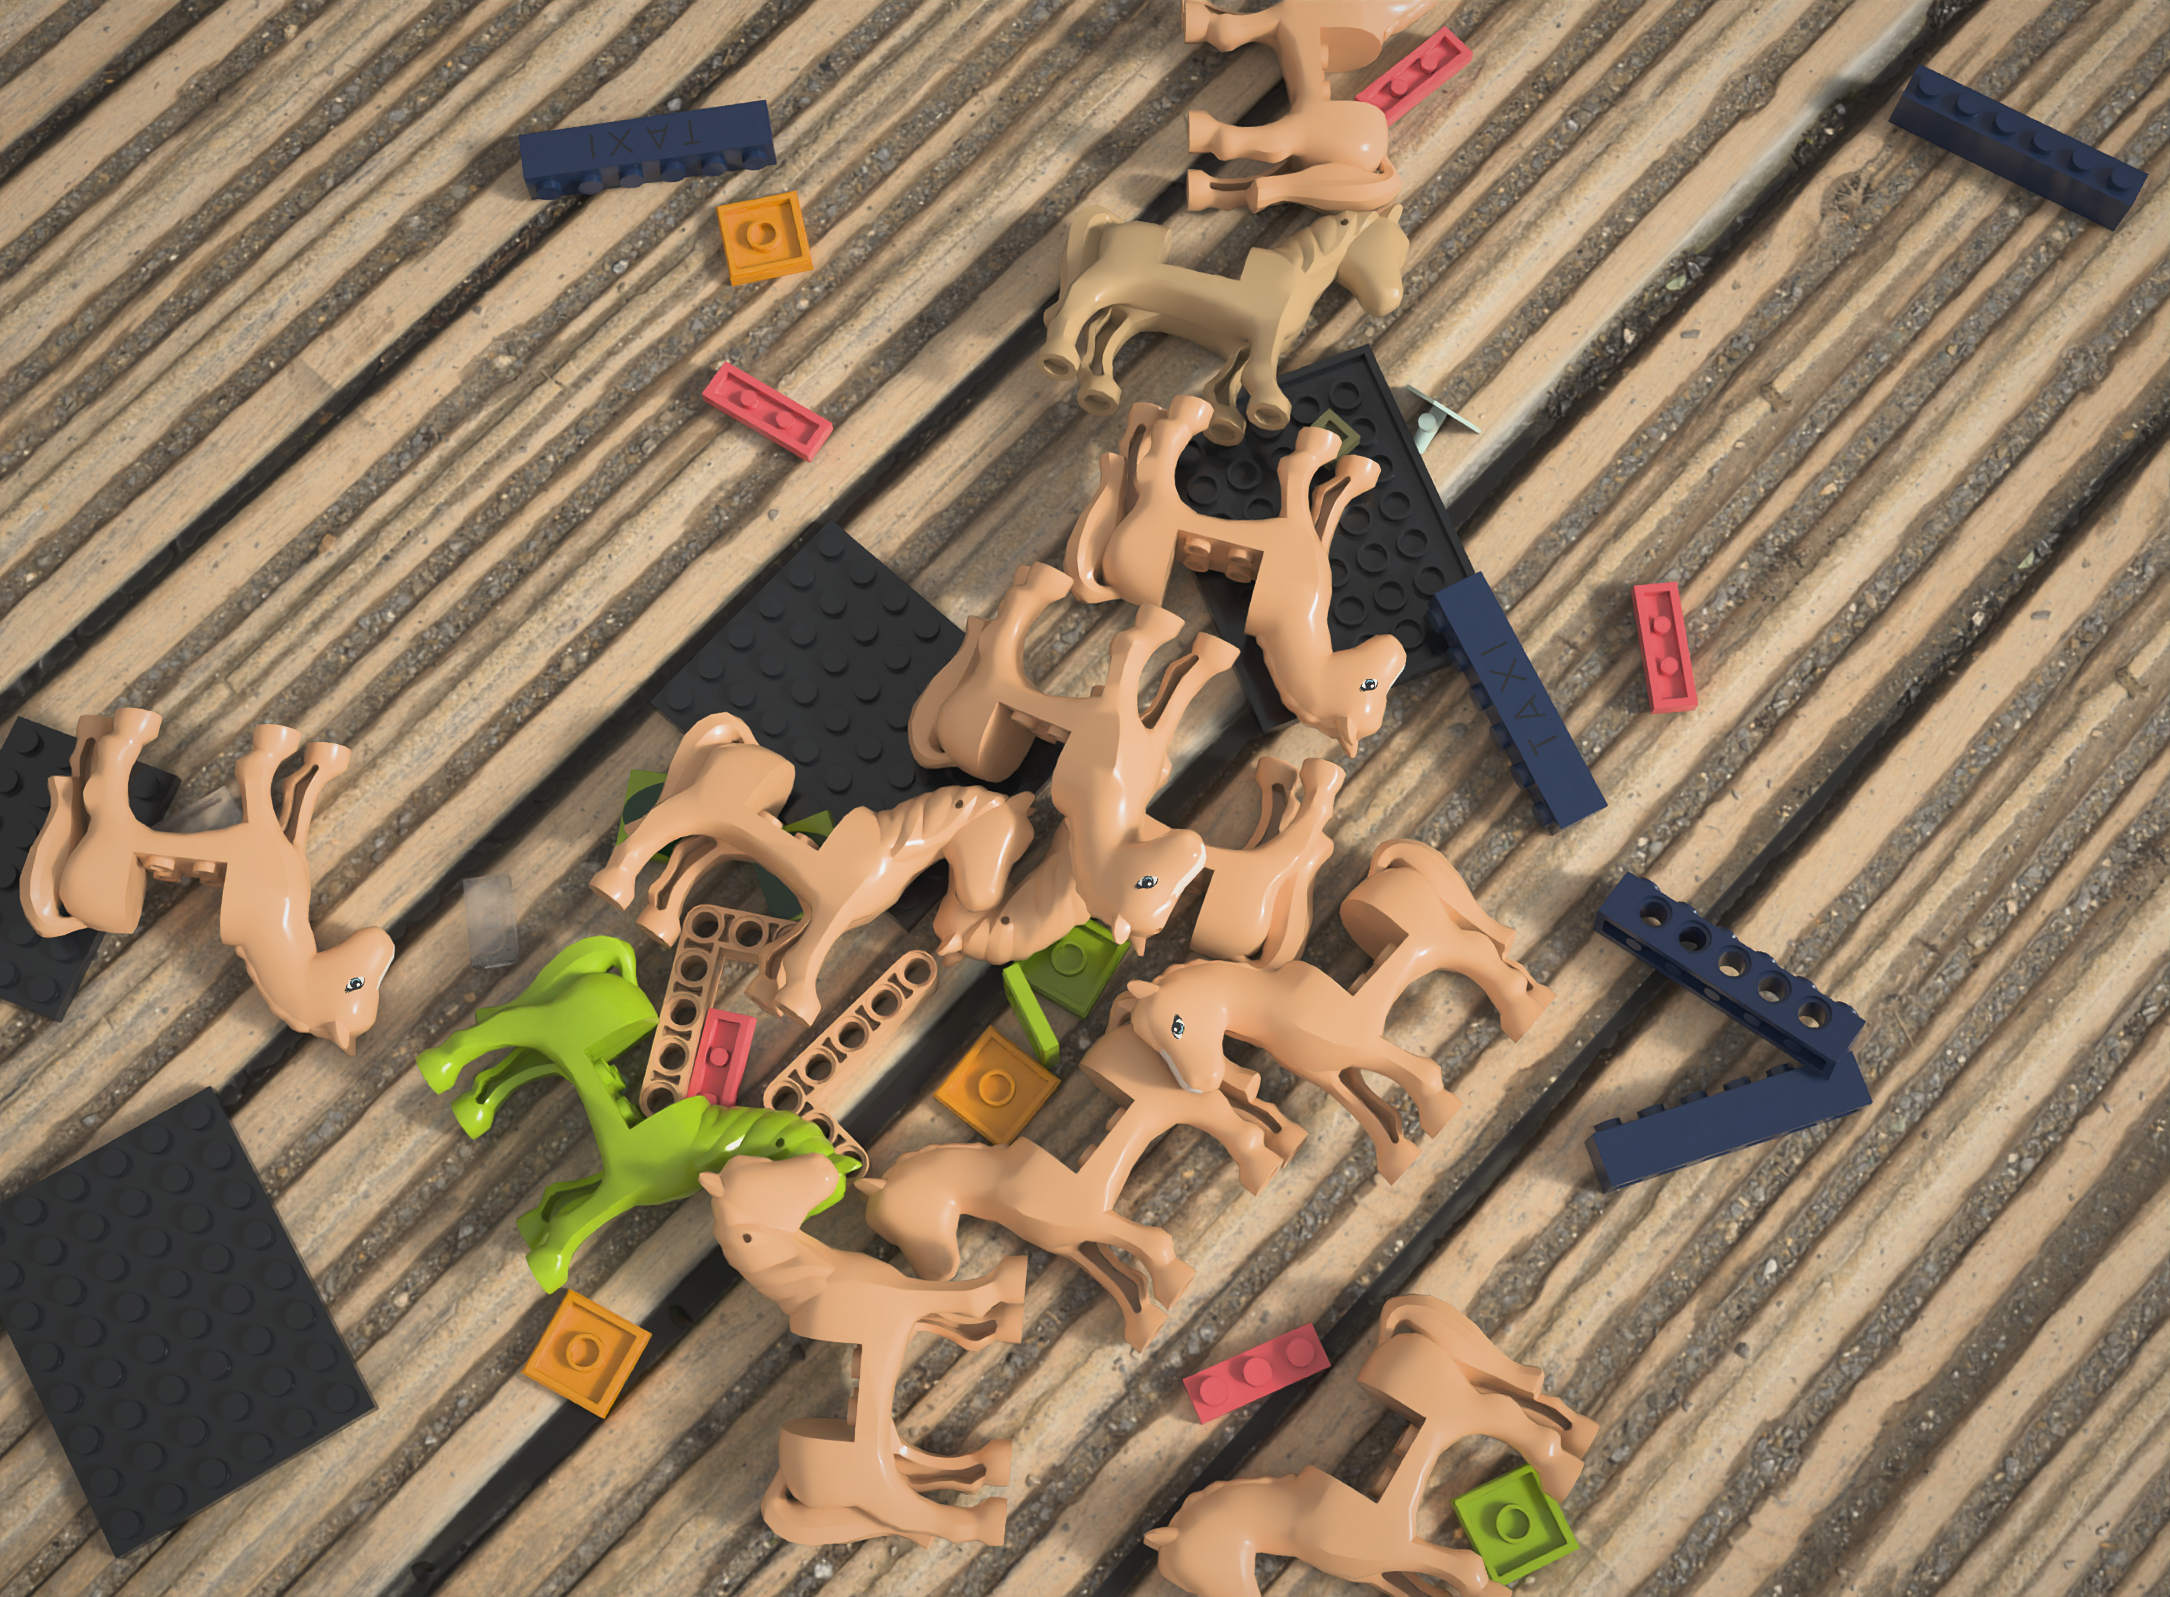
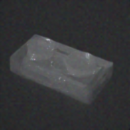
M223 786L149 828L154 831L185 834L217 830L242 822L243 813L230 790Z
M503 873L463 879L471 967L474 970L518 964L519 952L510 875Z

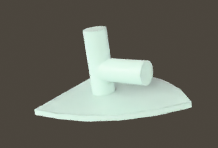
M1407 384L1406 389L1433 405L1429 413H1424L1419 417L1418 424L1420 427L1413 437L1419 453H1424L1447 415H1450L1477 433H1481L1482 430Z

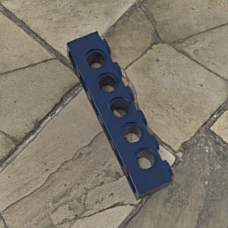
M1627 871L1597 911L1593 927L1594 931L1827 1080L1830 1079L1855 1044L1866 1023L1850 1005L1841 1001H1833L1819 992L1815 984L1807 978L1794 976L1778 966L1776 960L1769 954L1749 948L1741 943L1732 931L1722 926H1714L1700 917L1699 913L1691 905L1681 901L1676 902L1662 893L1659 887L1647 878H1638ZM1642 918H1655L1661 925H1647L1642 921ZM1685 941L1692 942L1700 950L1689 951L1682 947L1680 943ZM1719 967H1732L1739 975L1728 976ZM1769 991L1775 994L1779 1001H1767L1761 997L1759 992ZM1799 1017H1811L1819 1024V1027H1808L1800 1021Z

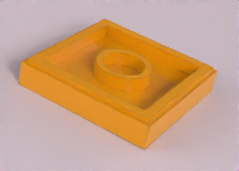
M797 190L715 207L732 286L814 270Z
M990 1025L932 1096L991 1145L995 1146L999 1143L1011 1145L1061 1085V1080Z
M569 1288L521 1373L605 1419L652 1334Z

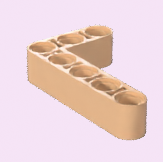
M710 904L695 906L687 913L659 1018L660 1023L656 1029L639 1097L641 1111L647 1118L655 1114L652 1111L653 1103L659 1096L664 1094L674 1096V1103L687 1097L708 1009L713 1008L725 958L759 965L758 953L766 944L785 935L799 922ZM706 921L718 923V929L714 935L708 938L697 936V929L702 923ZM759 930L763 933L757 945L745 947L740 944V939L746 931ZM704 964L708 966L707 973L701 980H686L687 970L692 965ZM684 1007L697 1009L695 1019L690 1024H675V1016L680 1009ZM675 1050L685 1052V1061L679 1068L674 1070L664 1068L665 1057L670 1052Z
M909 951L896 961L780 1073L764 1092V1107L774 1110L775 1102L782 1094L794 1093L797 1095L798 1103L792 1112L804 1120L829 1127L830 1135L828 1140L834 1146L837 1154L857 1157L862 1160V1169L859 1174L852 1178H846L847 1191L858 1190L854 1186L855 1180L871 1178L873 1172L872 1164L864 1149L820 1104L936 992L940 982L936 961L925 951ZM923 966L929 969V978L921 984H913L907 981V973L913 967ZM882 998H893L898 1002L896 1010L890 1015L880 1016L873 1011L874 1005ZM851 1029H858L865 1033L863 1042L855 1048H847L841 1045L842 1036ZM817 1061H827L832 1065L828 1077L818 1081L808 1077V1071L812 1064Z

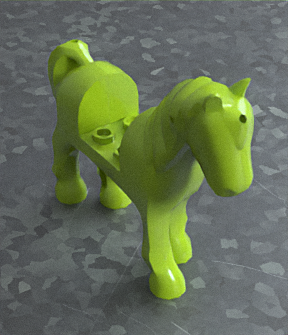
M604 935L586 937L567 946L512 1001L498 1006L476 1009V1024L466 1029L454 1031L438 1047L425 1049L415 1057L417 1066L424 1079L439 1095L454 1086L458 1074L464 1065L489 1051L504 1047H514L506 1058L495 1067L479 1071L474 1076L472 1089L461 1094L450 1103L458 1122L473 1140L491 1129L496 1112L510 1095L520 1087L535 1080L551 1076L564 1077L575 1086L592 1126L601 1154L603 1170L587 1178L555 1182L545 1188L538 1207L527 1211L516 1219V1224L522 1237L532 1250L525 1256L528 1266L537 1282L549 1295L567 1282L569 1264L575 1252L602 1225L635 1206L660 1205L696 1195L704 1189L698 1181L699 1174L705 1173V1171L719 1174L727 1161L736 1155L783 1160L815 1152L824 1154L832 1161L839 1174V1181L835 1191L831 1196L810 1210L802 1224L811 1216L823 1212L842 1200L846 1192L845 1174L862 1167V1163L855 1158L837 1154L834 1146L824 1136L822 1129L816 1123L804 1120L792 1111L745 1106L727 1108L724 1105H711L705 1096L700 1095L676 1102L649 1118L645 1117L636 1103L631 1105L622 1093V1090L627 1088L625 1080L614 1064L610 1066L608 1064L643 1042L656 1030L660 1022L653 1005L638 986L634 949L630 943L619 938ZM614 967H617L620 970L621 976L609 972Z

